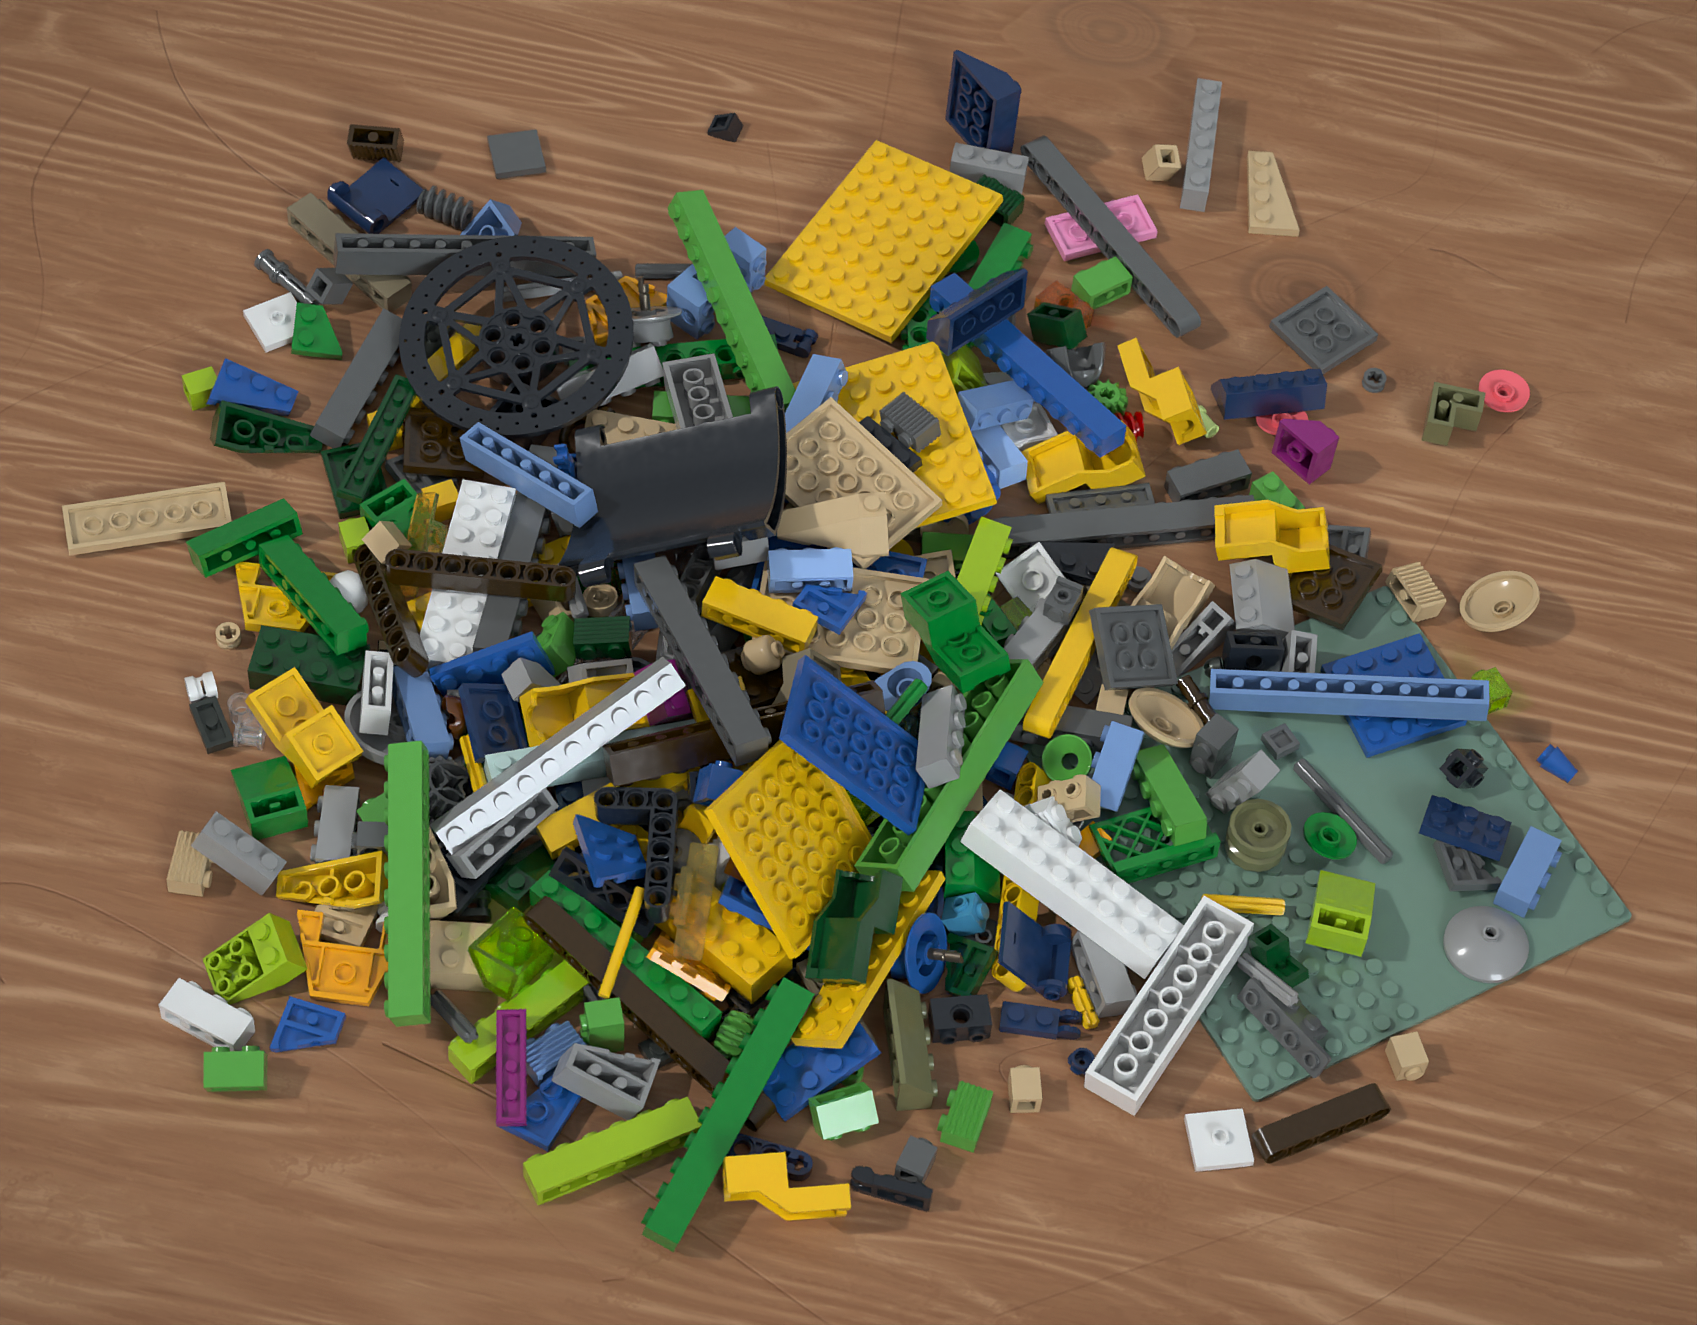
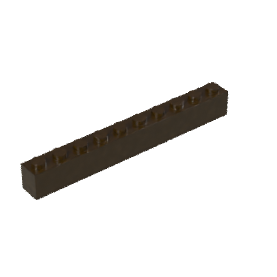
M874 680L848 686L886 716L883 690ZM788 701L756 708L762 727H766L771 735L772 742L768 745V750L780 740L779 736ZM710 720L602 746L607 777L614 787H628L640 780H657L661 775L669 773L682 774L690 768L706 767L709 764H715L716 761H733Z

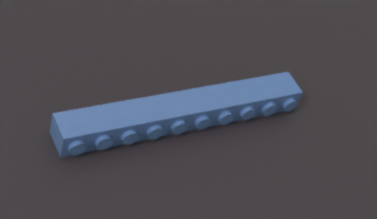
M1211 669L1209 704L1215 710L1486 721L1489 709V681Z

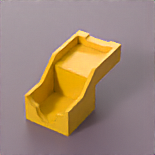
M1137 338L1117 345L1130 387L1139 392L1146 413L1171 424L1177 445L1207 434L1194 392L1179 367L1156 376L1152 363Z
M1127 425L1124 444L1101 458L1093 451L1087 449L1085 444L1069 431H1065L1021 451L1028 461L1026 478L1029 493L1038 504L1045 502L1046 494L1067 492L1085 483L1091 489L1124 486L1146 477L1135 436Z
M1270 500L1214 505L1215 549L1218 561L1272 555L1274 565L1287 569L1288 573L1330 569L1328 523L1324 507L1297 510Z
M295 667L251 693L245 700V703L275 747L298 768L311 789L339 767L358 760L364 752L333 705L323 709Z
M634 673L597 676L559 686L533 688L520 696L519 699L529 747L541 745L635 677ZM647 715L624 731L651 727Z
M785 1152L729 1156L724 1158L721 1165L724 1202L755 1200L785 1221L843 1217L847 1215V1210L851 1209L849 1184L789 1188Z

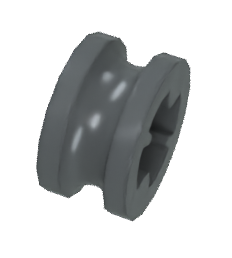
M1378 368L1367 369L1363 376L1362 386L1371 393L1381 392L1387 379L1386 374ZM1370 378H1374L1375 381L1379 382L1375 383L1373 380H1370Z

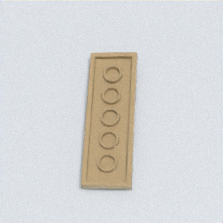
M225 482L62 506L69 556L197 537L232 521Z

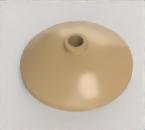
M1518 571L1493 573L1479 579L1466 590L1460 602V613L1465 623L1476 630L1485 632L1508 630L1524 622L1534 612L1540 600V591L1536 581L1525 573Z
M1149 687L1135 690L1129 699V708L1133 719L1150 738L1172 747H1193L1196 733L1204 725L1196 712L1190 709L1185 702L1168 692Z

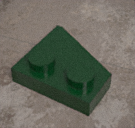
M949 932L947 941L950 943V950L961 953L964 962L946 961L948 973L945 977V991L955 997L977 995L998 952L993 947Z

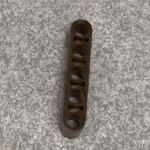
M1372 1083L1268 1124L1254 1132L1251 1137L1265 1163L1270 1164L1376 1122L1388 1115L1391 1107L1378 1085Z

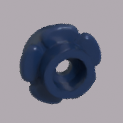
M1087 1048L1076 1049L1068 1057L1070 1070L1076 1075H1085L1095 1056Z

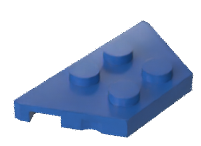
M579 814L575 815L573 826L594 887H603L604 881L613 879L617 884L628 879L635 880L645 877L646 863L636 835Z

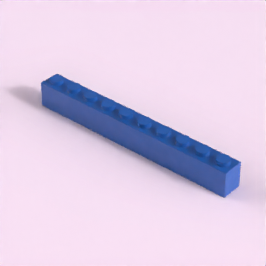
M953 273L931 286L930 305L934 311L940 313L952 303L966 297L974 289L956 273ZM1005 319L971 341L981 350L984 356L989 357L997 364L1002 372L1008 374L1020 388H1023L1032 396L1035 402L1048 410L1054 419L1059 420L1072 435L1079 438L1086 448L1093 451L1097 456L1101 458L1124 444L1126 425L1010 321Z

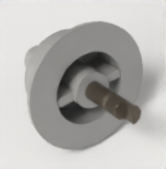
M639 276L637 278L640 307L631 308L634 324L633 347H639L641 343L651 342L653 346L667 345L666 341H670L674 337L670 319L680 315L682 309L670 306H650L649 284L644 283V276Z

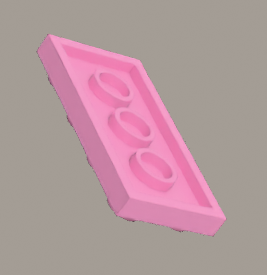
M1138 194L1104 203L1137 242L1157 237L1158 231ZM1068 212L1046 218L1045 226L1063 261L1101 252Z

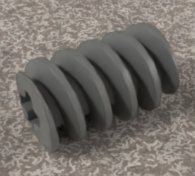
M433 185L430 190L425 188L417 201V213H425L428 218L434 217L436 221H443L445 225L452 224L455 229L461 228L462 231L469 225L473 216L474 202L472 200H469L464 205L465 198L463 196H460L455 201V193H450L448 198H446L447 191L445 189H442L437 194L438 187L436 185Z

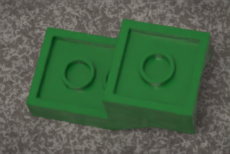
M949 571L900 593L905 619L919 633L936 666L962 694L974 689L975 685L1011 671L1008 653L980 625L976 599Z

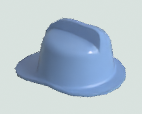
M916 661L904 662L875 680L883 690L885 711L892 707L916 678L922 680L928 687L927 691L929 690L932 683V674L927 666ZM922 697L919 699V701H918L914 706H916V705H918V704H920V703L922 702Z

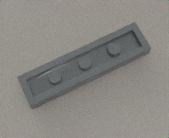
M1149 483L1046 494L1045 499L1049 514L1053 512H1072L1081 509L1094 510L1106 507H1126L1134 504H1155Z

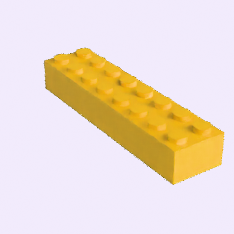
M623 825L619 828L636 835L644 860L647 861L649 833L639 825ZM696 873L697 882L712 885L700 874ZM713 885L710 897L694 893L689 901L673 898L670 918L663 923L656 924V926L711 969L724 982L731 985L735 991L751 1004L793 968L792 959H789L778 938L763 925H757L749 918L737 912H731L719 904L718 901L722 892Z

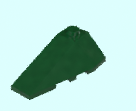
M224 400L221 401L213 416L210 440L216 447L238 453H320L322 450V442L310 436L314 426Z
M539 840L512 854L482 890L489 891L493 900L519 918L531 905L530 888L548 870L553 868L558 857L552 860L543 842ZM580 846L574 848V852L577 854L582 852Z

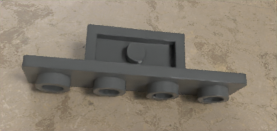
M1255 977L1249 979L1237 998L1312 1078L1319 1077L1332 1059L1317 1043V1041L1324 1038L1328 1030L1321 1024L1318 1017L1310 1013L1300 999L1297 1004L1294 1003L1289 1007L1273 996Z

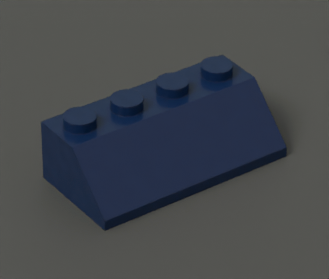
M1023 268L1004 272L996 278L990 279L977 290L971 291L958 302L952 303L939 314L933 315L927 322L926 339L937 344L940 351L949 356L1024 308L1028 271Z
M1307 369L1303 371H1284L1274 374H1257L1255 376L1219 379L1211 385V391L1224 420L1325 409L1327 382L1321 369Z

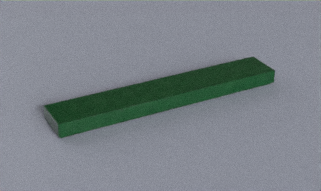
M395 374L337 489L336 497L357 504L364 502L416 397L407 378Z

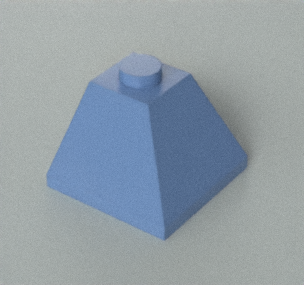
M490 199L460 235L518 236L522 222L510 205Z

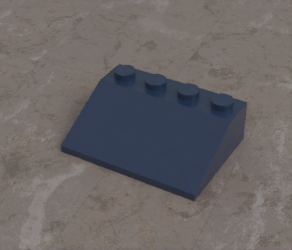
M956 50L953 52L945 120L967 145L1012 153L1022 92L1021 87L1007 72L960 50Z

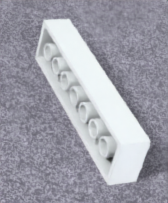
M463 479L442 553L498 559L516 498V488ZM432 589L419 635L429 659L427 668L429 675V668L473 653L474 640L488 594Z
M1001 789L970 823L960 841L1144 979L1163 957L1184 926Z
M1204 896L1085 1072L1084 1087L1135 1116L1248 945V936L1252 935L1254 923Z

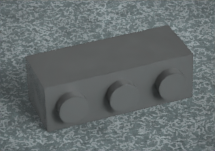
M1237 449L1231 452H1222L1208 459H1199L1189 465L1172 468L1167 471L1164 488L1172 502H1180L1187 499L1220 498L1248 489L1252 472Z

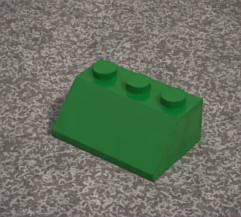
M964 811L959 821L943 844L944 901L949 897L976 892L984 903H1000V871L960 842L970 823L978 815L974 811Z

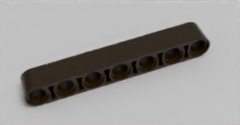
M363 544L356 550L353 559L390 658L411 677L417 678L427 670L429 659L401 587L388 581L386 578V565L381 564L367 545Z
M393 549L385 557L386 578L395 585L557 602L570 601L576 594V575L574 570L567 566L406 549Z

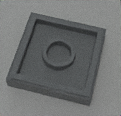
M537 129L487 136L496 179L546 173V165Z

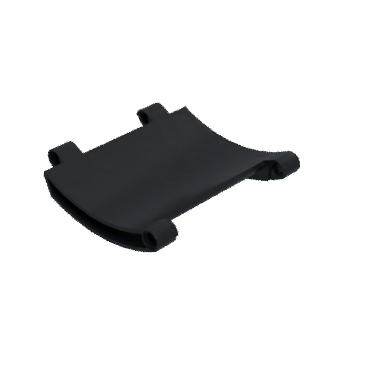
M774 386L751 391L749 395L751 414L607 444L604 431L606 427L603 424L577 429L575 432L577 480L593 489L598 512L580 528L573 524L567 549L559 565L573 569L575 575L579 576L584 587H591L611 581V568L614 567V561L707 542L710 558L719 561L742 555V535L749 541L776 536L784 507L787 478L786 421L784 401L780 388Z

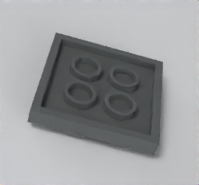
M1328 286L1272 319L1269 325L1312 369H1321L1323 374L1377 341L1378 334Z
M1162 604L1098 607L1089 610L1105 691L1166 687L1178 684Z

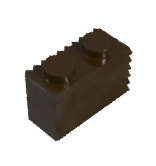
M350 124L347 146L353 159L357 157L358 159L362 158L364 160L367 158L370 160L372 158L373 161L375 159L380 161L382 158H385L387 161L392 160L393 163L395 161L399 163L402 159L404 139L400 128Z

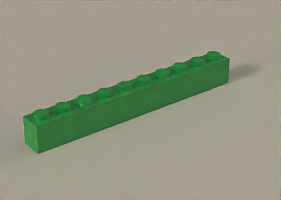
M784 977L779 986L776 984L772 985L766 997V1000L770 1001L766 1010L759 1009L752 1024L756 1025L755 1030L752 1034L746 1032L738 1047L743 1050L739 1059L735 1057L731 1059L725 1070L729 1077L725 1084L720 1081L711 1096L716 1099L711 1108L705 1106L697 1121L702 1124L697 1133L691 1131L683 1146L688 1149L684 1158L682 1159L678 1156L669 1171L674 1176L669 1184L663 1182L655 1198L660 1200L655 1210L649 1207L641 1223L645 1225L642 1233L644 1237L672 1252L675 1251L720 1169L724 1158L731 1149L794 1031L815 995L814 993Z

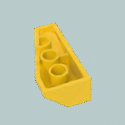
M377 851L282 870L277 878L276 897L283 900L354 909L381 904L384 902V891L388 889V879H386L384 873V863L388 862V856L383 851Z

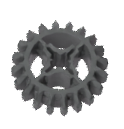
M441 755L437 758H429V816L435 821L474 793L467 768L461 765V760L457 763L454 762L451 756L447 759H444Z

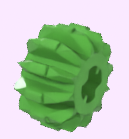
M1108 378L1105 383L1097 380L1095 385H1089L1087 391L1113 414L1119 412L1122 416L1124 415L1125 409L1128 406V397H1126V389L1120 388L1119 382L1111 384Z
M736 1010L729 1012L717 1032L714 1048L727 1060H731L733 1057L739 1059L743 1050L738 1047L746 1032L752 1034L755 1030L756 1025L752 1024L754 1019L744 1012Z

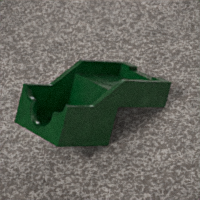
M836 869L832 898L813 922L806 979L817 983L866 984L873 934L895 935L903 877L883 869L875 873V876Z

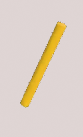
M635 887L598 993V996L609 999L644 899V888Z

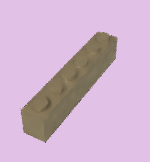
M312 193L307 194L287 207L288 225L333 265L335 234H359L357 230L351 229L346 225L339 214H334L322 199H317ZM344 274L382 310L384 308L393 312L408 302L412 296V283L407 275Z

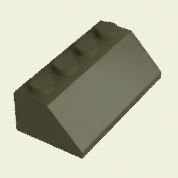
M887 979L883 1000V1015L896 1111L930 1109L933 1097L938 1096L936 1079L931 1080L930 1071H934L933 1054L927 1051V1045H930L929 1027H924L923 1019L927 1018L926 1002L920 1001L918 990L894 979Z

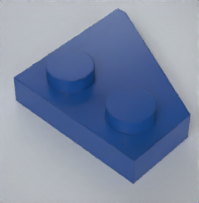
M807 584L792 606L812 612L813 615L818 616V624L840 635L866 600L867 592L859 590L858 594L844 593L842 588H823L819 585Z
M290 996L270 1045V1050L276 1053L336 1044L346 1019V1014Z

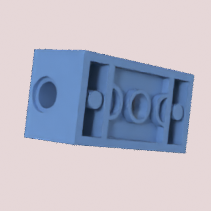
M735 227L725 235V238L752 293L755 289H760L765 282L767 248ZM692 264L667 285V306L682 309V313L671 318L670 321L698 340L704 334L712 331L715 326V316L713 315L714 309L707 300L704 287L698 280L697 272Z

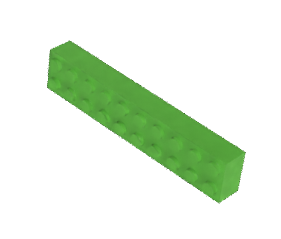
M1009 659L1011 671L975 685L974 689L963 694L967 703V709H965L964 714L966 726L963 728L964 746H962L961 753L963 764L960 766V778L930 789L925 784L917 828L909 836L884 818L855 864V868L860 874L875 876V873L883 869L903 877L901 891H915L1044 683L1029 659Z

